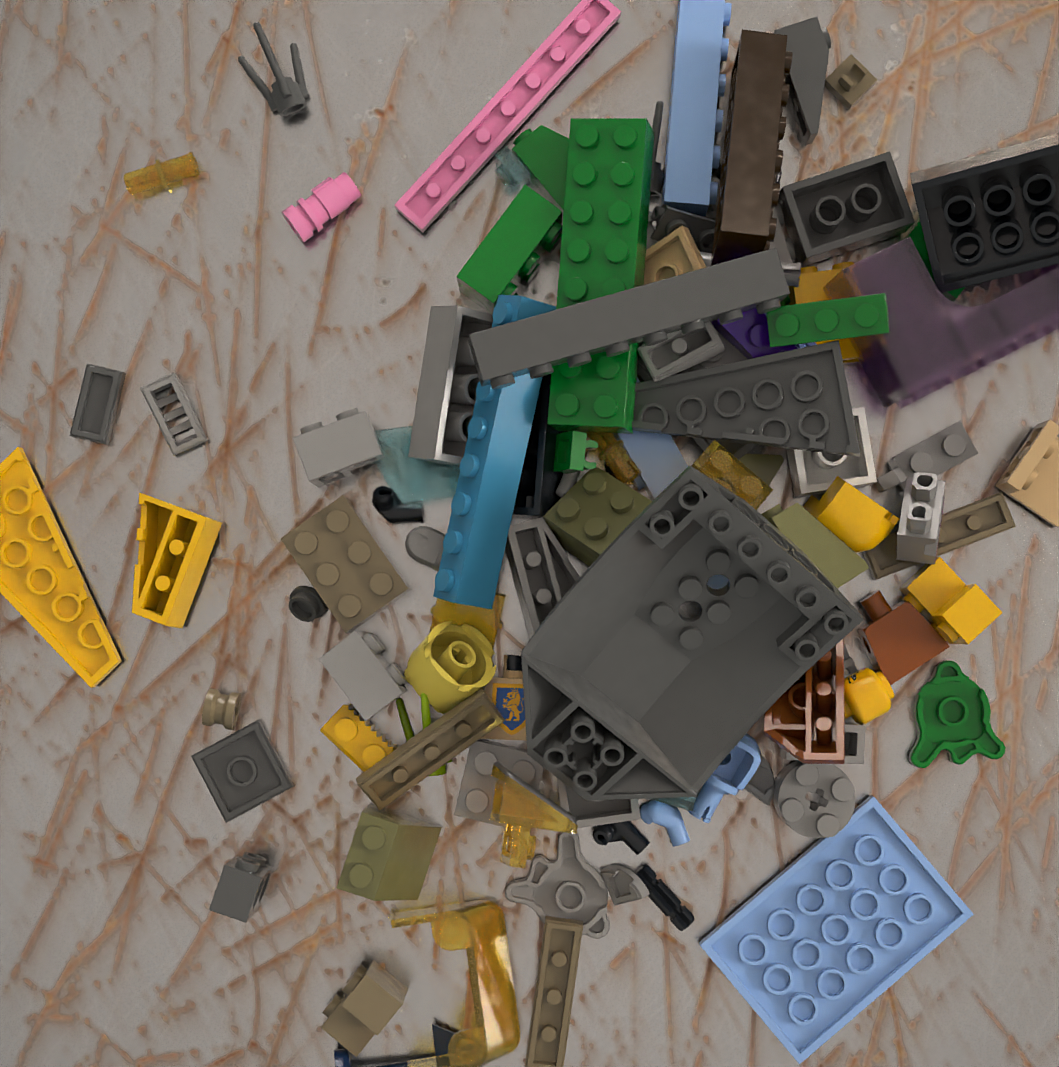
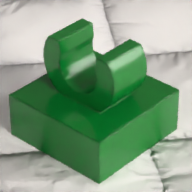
M569 431L557 434L553 472L569 474L596 468L597 463L585 460V449L598 448V443L594 440H586L587 433Z

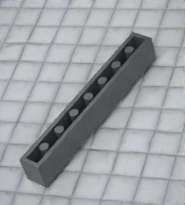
M773 248L469 334L468 343L481 386L491 384L492 390L514 384V377L528 373L531 379L546 376L554 372L553 366L568 363L569 368L587 364L592 361L591 355L605 351L607 357L623 354L630 350L629 345L644 341L645 346H651L668 340L667 334L681 330L683 335H690L706 329L704 323L719 319L720 324L724 325L742 319V312L757 309L758 314H763L781 307L780 302L790 294L777 248Z

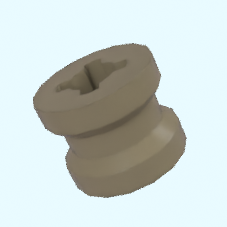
M209 688L203 706L202 724L206 726H212L215 723L222 724L225 729L234 730L241 707V693L231 692L229 695L221 694L219 689Z

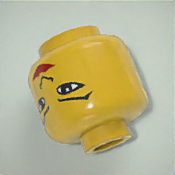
M863 668L844 678L845 719L851 717L856 723L864 725L890 710L891 699L895 696L890 683L881 671L875 673L869 668Z

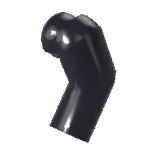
M379 486L373 491V506L389 523L424 521L423 503L403 504L392 492L391 488L387 486Z

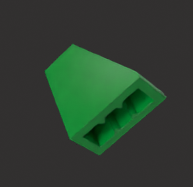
M540 125L534 131L527 129L514 140L513 144L515 146L512 148V159L545 199L562 211L563 219L569 138L543 125Z

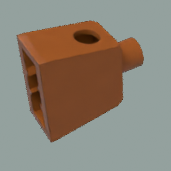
M880 590L875 591L860 601L871 620L857 629L859 637L875 673L881 671L890 685L950 647L944 638L909 601H900L890 607Z

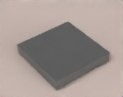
M260 719L191 756L226 823L295 786Z

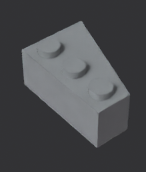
M543 517L510 525L505 547L529 640L551 610L580 578L569 561L568 555Z

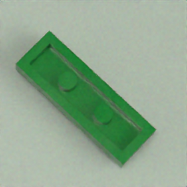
M886 293L786 305L767 312L770 347L890 333Z

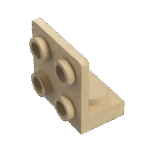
M1049 419L1035 426L995 486L1054 527H1059V437H1057L1059 425Z

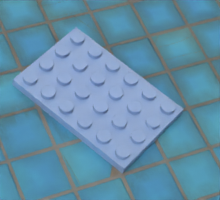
M870 795L854 809L850 821L841 831L833 837L820 838L703 938L699 945L794 1059L801 1064L974 914L877 799Z

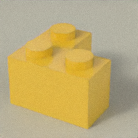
M936 557L935 564L926 563L899 588L905 595L902 601H909L949 644H969L1002 614V611L976 584L966 585L941 557Z

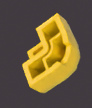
M839 476L835 478L820 500L811 495L803 506L855 553L864 552L876 547L889 535L899 521L898 517Z

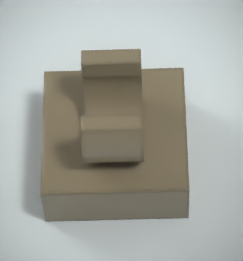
M851 54L825 79V87L849 110L875 85L877 79Z

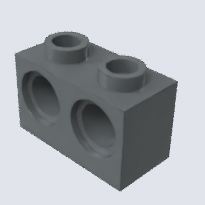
M244 852L243 856L237 855L223 867L209 910L246 923L260 908L273 867L265 864L266 859L253 853Z

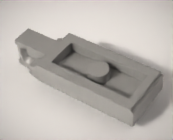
M958 421L892 457V460L886 462L891 471L876 478L877 482L874 484L879 493L885 492L896 485H899L902 492H904L907 476L913 477L915 472L932 473L938 476L977 455L978 451L961 421Z

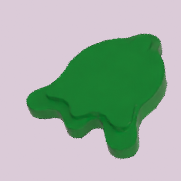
M945 660L939 662L935 666L932 676L915 696L913 719L917 728V740L909 753V761L918 768L929 766L942 750L948 751L950 761L958 765L965 763L977 753L990 759H999L1005 754L1006 747L1004 743L995 735L991 728V709L986 693L974 681L970 680L954 661Z

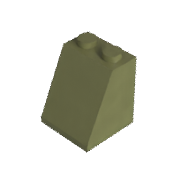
M795 503L784 510L778 504L761 514L798 546L837 589L869 569L865 560L799 503Z
M370 803L361 813L337 889L373 901L418 900L442 826L385 807L379 810L375 804Z

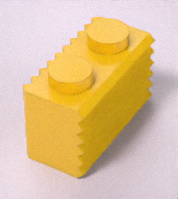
M352 703L342 705L320 729L363 772L397 749V744H392L391 739H386V734H381L380 729H375V724H370V719L365 721L356 708H353Z

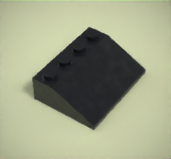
M1059 133L910 173L914 197L938 294L1059 263Z

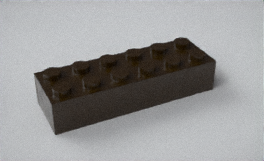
M743 29L741 31L730 79L710 266L769 250L770 242L774 241L777 218H772L773 207H777L780 193V184L776 183V176L781 171L783 150H779L780 140L784 138L786 117L782 116L783 107L786 108L789 95V84H785L786 75L790 73L792 52L786 51L788 35Z

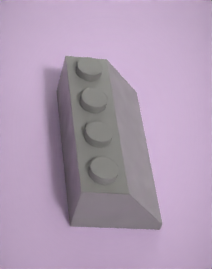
M458 305L431 306L408 453L409 458L460 466L468 438V425L472 419L476 401V388L480 381L468 343L469 334L490 329L493 322L492 314Z

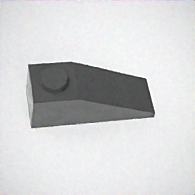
M817 16L774 30V34L788 35L786 51L792 52L790 73L786 75L785 84H789L788 98L805 146L812 144L818 134L829 49L831 48L828 30L826 27L821 28Z

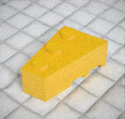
M139 492L138 504L141 505L140 528H137L136 540L139 541L138 564H135L132 613L165 626L183 628L222 523Z

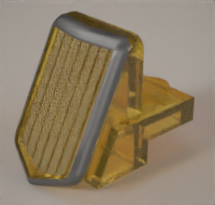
M500 762L493 763L491 776L496 780L490 820L505 824L500 855L501 863L511 867L525 868L526 860L533 859L536 837L530 835L531 828L577 834V822L570 811H565L510 772Z

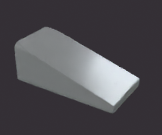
M711 322L704 323L706 329L697 333L683 335L682 331L679 330L667 334L668 340L651 346H645L644 344L637 348L654 382L702 363L725 351L724 345Z

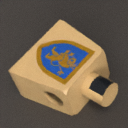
M504 655L503 677H493L485 686L484 692L502 713L505 721L480 739L527 741L521 655Z

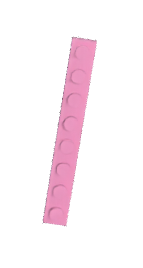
M581 0L394 205L395 209L423 233L621 17V11L609 0Z

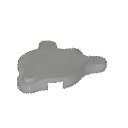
M573 829L563 830L559 834L557 858L555 860L549 861L542 855L534 856L527 877L510 881L505 887L507 900L531 907L543 923H545V916L583 921L582 935H588L594 939L603 938L610 930V922L607 916L608 889L597 868L583 857L580 850L579 836Z

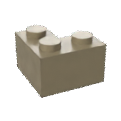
M375 960L367 968L360 964L342 989L346 993L343 998L336 994L322 1011L327 1017L321 1028L355 1057L359 1055L375 1034L379 1035L403 1005L408 991L405 985Z

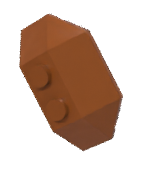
M844 638L808 669L764 714V735L805 764H845Z

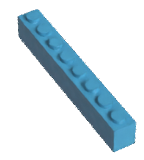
M498 295L497 304L492 314L493 322L491 328L556 310V306L524 296ZM528 373L514 377V384L492 390L491 384L482 387L480 381L478 382L473 415L468 425L465 452L459 467L460 475L456 493L451 503L450 521L443 540L442 558L439 571L435 577L433 597L456 604L492 609L542 377L531 379Z

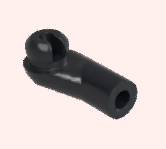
M630 821L594 826L592 834L594 841L599 845L623 841L636 855L641 853L650 843Z

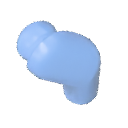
M650 800L649 803L641 806V819L647 824L653 822L666 827L673 847L690 841L681 813L677 807L661 800Z

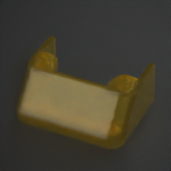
M481 899L388 914V921L392 928L430 922L433 939L439 947L448 951L466 949L477 1027L456 1032L448 1043V1054L407 1061V1067H481L513 1052L520 1042V1028L505 918L502 909L491 900Z

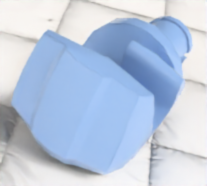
M746 733L705 782L698 793V797H696L692 806L688 809L691 815L699 820L702 817L703 822L710 823L711 817L724 794L737 795L739 790L745 788L761 762V751L753 737Z

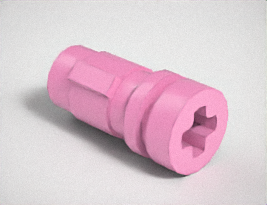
M345 172L334 179L328 177L311 189L312 195L307 199L300 198L296 201L297 206L290 205L281 212L288 225L303 243L314 236V230L317 232L323 229L322 224L329 219L335 218L361 197L357 186Z

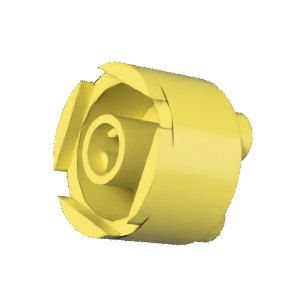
M445 621L435 626L410 655L408 666L404 673L406 681L413 686L417 694L421 697V694L425 693L429 704L442 714L447 713L481 688L483 689L491 681L496 671V665L493 667L491 658L494 655L492 645L479 630L465 623L458 626L451 625L452 621Z

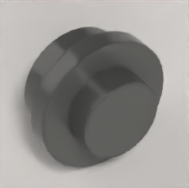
M298 586L290 594L289 610L301 621L310 622L319 618L326 609V604L312 587Z

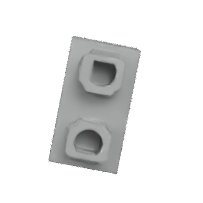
M915 472L913 477L907 476L897 534L896 560L935 564L946 482L937 480L936 474Z

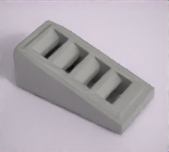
M176 371L140 388L173 456L208 441ZM173 386L175 393L159 400L156 399L155 393ZM180 400L181 407L163 414L161 407ZM186 413L189 420L169 428L167 421ZM193 427L195 434L177 442L175 441L173 435Z

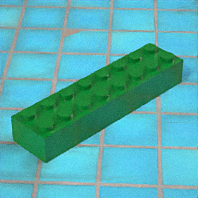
M571 118L556 310L644 284L654 131L647 118ZM639 342L630 344V350L620 355L607 357L606 351L591 355V362L578 367L569 368L568 363L553 366L554 372L551 373L548 425L558 431L633 434L632 420L634 421L635 386L639 353L637 348H639Z

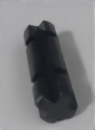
M648 865L641 866L635 874L647 887L650 893L648 897L666 917H671V922L678 930L683 931L688 928L695 919L693 914L685 905L683 907L680 905L681 901L661 879H656L657 875Z

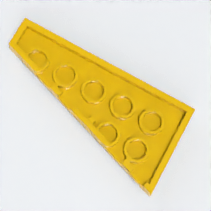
M17 447L0 463V593L91 688H94L122 660L23 448Z

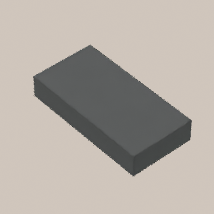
M92 364L86 365L69 436L109 445L126 376L125 372Z

